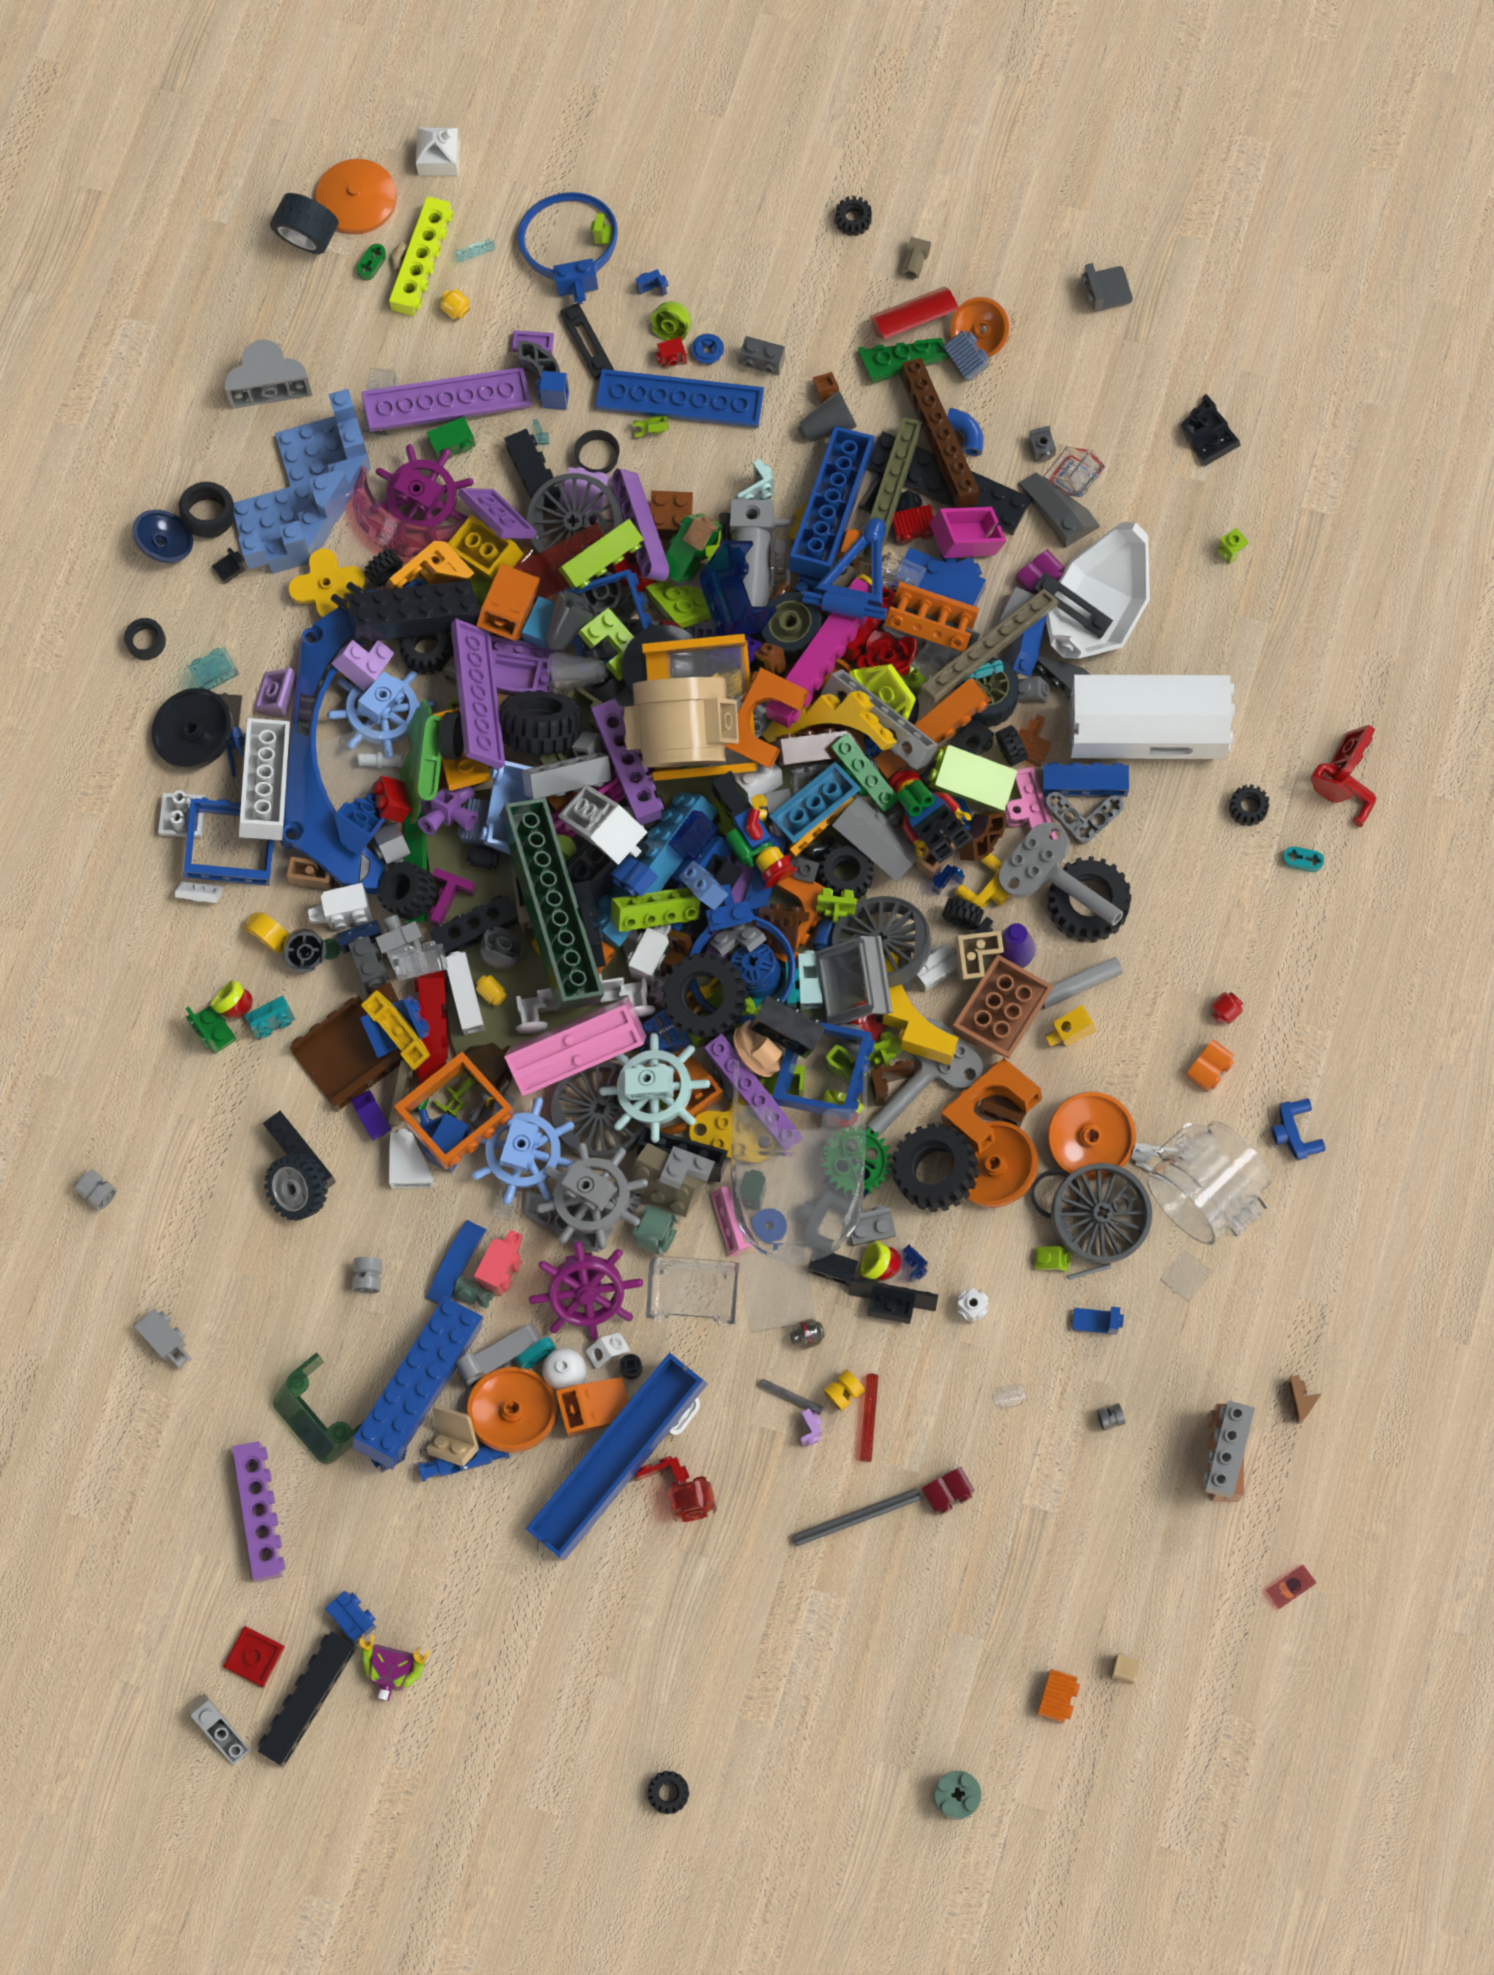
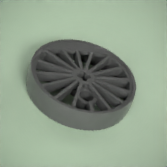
M567 473L556 476L544 483L534 494L530 502L527 522L537 531L535 538L530 539L536 550L546 560L562 567L567 563L562 559L572 534L574 558L578 555L577 532L584 549H587L588 545L582 531L594 543L597 542L585 528L607 535V532L600 530L605 522H614L613 530L622 524L620 505L609 487L592 476L580 473ZM571 479L573 480V510L562 486V481ZM581 479L587 481L588 484L577 509V480ZM556 484H558L568 511L548 492ZM594 484L601 492L582 511L591 485ZM545 494L566 515L544 507ZM603 494L607 496L610 502L609 505L586 513ZM612 507L614 519H605L600 512ZM545 510L560 516L564 520H543V511ZM574 515L576 519H579V523H575V527L574 524L570 523V519H573ZM593 515H597L600 518V523L596 527L590 524V518ZM543 523H564L544 533ZM565 528L546 548L544 536ZM568 532L557 559L549 551Z
M877 896L858 902L855 915L840 917L832 935V946L851 940L850 938L843 939L845 934L852 935L851 939L859 936H881L884 956L887 955L894 971L887 973L889 988L903 984L915 977L927 963L931 952V934L924 915L912 903L897 897ZM883 912H891L883 929ZM879 913V929L871 914ZM897 914L903 915L896 923L893 924ZM867 916L873 929H871L860 919ZM909 919L914 921V923L902 927ZM855 923L856 925H858V926H859L861 929H863L864 931L857 930V929L850 928V927ZM904 942H915V946ZM859 947L834 955L842 973L851 981L865 987L863 971L856 969L861 963ZM899 949L913 952V959H910ZM891 952L907 963V965L899 969ZM853 955L856 956L851 963H847L844 960Z
M604 1061L562 1079L557 1085L551 1101V1120L554 1129L567 1123L565 1115L585 1114L571 1121L574 1123V1126L588 1119L576 1134L570 1130L558 1137L574 1154L580 1156L578 1150L580 1142L578 1138L593 1121L594 1123L586 1143L589 1158L611 1160L619 1148H624L626 1154L637 1146L644 1127H648V1124L638 1122L632 1118L630 1122L640 1124L635 1134L623 1127L621 1130L631 1139L621 1145L608 1122L610 1120L615 1124L617 1120L612 1116L621 1118L623 1115L621 1113L626 1111L621 1105L617 1106L614 1104L618 1095H610L608 1098L603 1096L601 1099L599 1093V1072H611L606 1087H610L614 1075H619L624 1066ZM596 1072L598 1099H596L584 1075ZM582 1078L593 1101L572 1084L576 1079ZM570 1087L588 1103L562 1095ZM560 1100L584 1107L585 1109L562 1110ZM649 1101L641 1108L644 1109V1113H650ZM601 1108L604 1110V1114L601 1115L597 1112V1109ZM604 1122L608 1127L617 1145V1148L605 1150L603 1131ZM600 1123L601 1151L589 1150L597 1124Z
M1108 1163L1089 1164L1070 1173L1058 1186L1051 1203V1224L1056 1238L1071 1255L1092 1264H1111L1127 1258L1143 1244L1152 1223V1205L1143 1184L1128 1170ZM1101 1171L1112 1173L1103 1202ZM1087 1172H1096L1097 1200L1085 1176ZM1117 1175L1127 1183L1107 1203ZM1075 1177H1081L1091 1201L1071 1183ZM1131 1185L1137 1196L1131 1198L1129 1195L1123 1194V1192ZM1066 1187L1071 1189L1089 1207L1062 1197ZM1117 1199H1122L1126 1202L1125 1210L1117 1208ZM1139 1199L1143 1211H1130L1133 1207V1201ZM1060 1202L1087 1212L1062 1213ZM1099 1211H1105L1106 1213L1104 1216L1097 1215ZM1142 1215V1227L1113 1216ZM1089 1216V1218L1069 1227L1064 1218ZM1091 1221L1078 1237L1074 1239L1070 1230ZM1113 1222L1138 1231L1139 1235L1136 1241L1133 1242ZM1094 1224L1086 1250L1083 1251L1079 1248L1077 1242ZM1098 1226L1100 1256L1089 1254ZM1110 1227L1130 1245V1248L1122 1253ZM1104 1229L1116 1252L1114 1256H1105Z

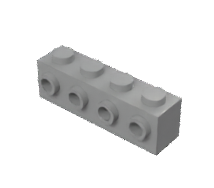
M601 752L522 770L525 795L532 799L545 798L550 795L562 796L567 791H581L586 784L599 787L603 786L604 782L612 781L609 756Z
M1228 1400L1226 1406H1221L1218 1419H1222L1221 1427H1216L1213 1440L1217 1441L1215 1450H1210L1208 1462L1211 1463L1210 1471H1205L1202 1484L1206 1485L1205 1492L1230 1499L1233 1497L1255 1407Z

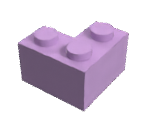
M351 640L339 651L331 664L364 691L377 680L394 652L380 640L374 642L366 650L354 640Z

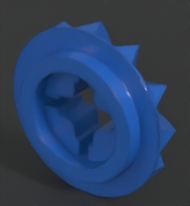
M702 334L693 341L691 351L695 361H700L702 365L704 363L711 365L715 361L719 362L720 357L724 353V345L718 336ZM704 347H712V354L709 352L704 353Z

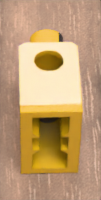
M1082 1004L1054 1021L1053 1025L1056 1030L1045 1035V1038L1051 1047L1063 1041L1065 1046H1069L1094 1033L1096 1028ZM1071 1028L1069 1032H1064L1065 1029Z

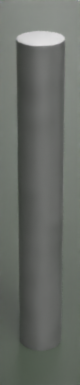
M763 1379L761 1381V1388L806 1409L810 1408L812 1412L821 1415L823 1406L768 1380Z

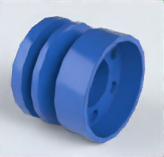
M762 943L751 952L741 946L734 953L731 962L742 972V978L747 983V987H745L746 992H749L750 997L763 999L767 996H772L779 990L783 983L784 973L773 951L767 945Z

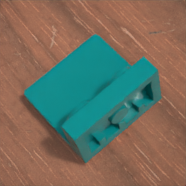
M284 996L245 1015L257 1039L269 1037L274 1030L286 1028L292 1024V1021L296 1020Z

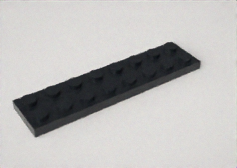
M882 431L873 448L867 470L876 474L885 472L896 439L895 436ZM916 446L904 486L951 508H956L934 454ZM971 471L980 492L977 505L967 508L992 507L998 519L996 526H1000L1002 531L1014 535L1032 498Z

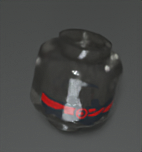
M813 1318L796 1322L793 1325L792 1332H790L791 1342L801 1350L820 1345L822 1338L825 1336L822 1324Z

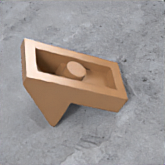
M1299 1375L1290 1376L1287 1381L1297 1424H1300L1305 1420L1321 1396V1393L1304 1396L1306 1394L1304 1380L1300 1381Z

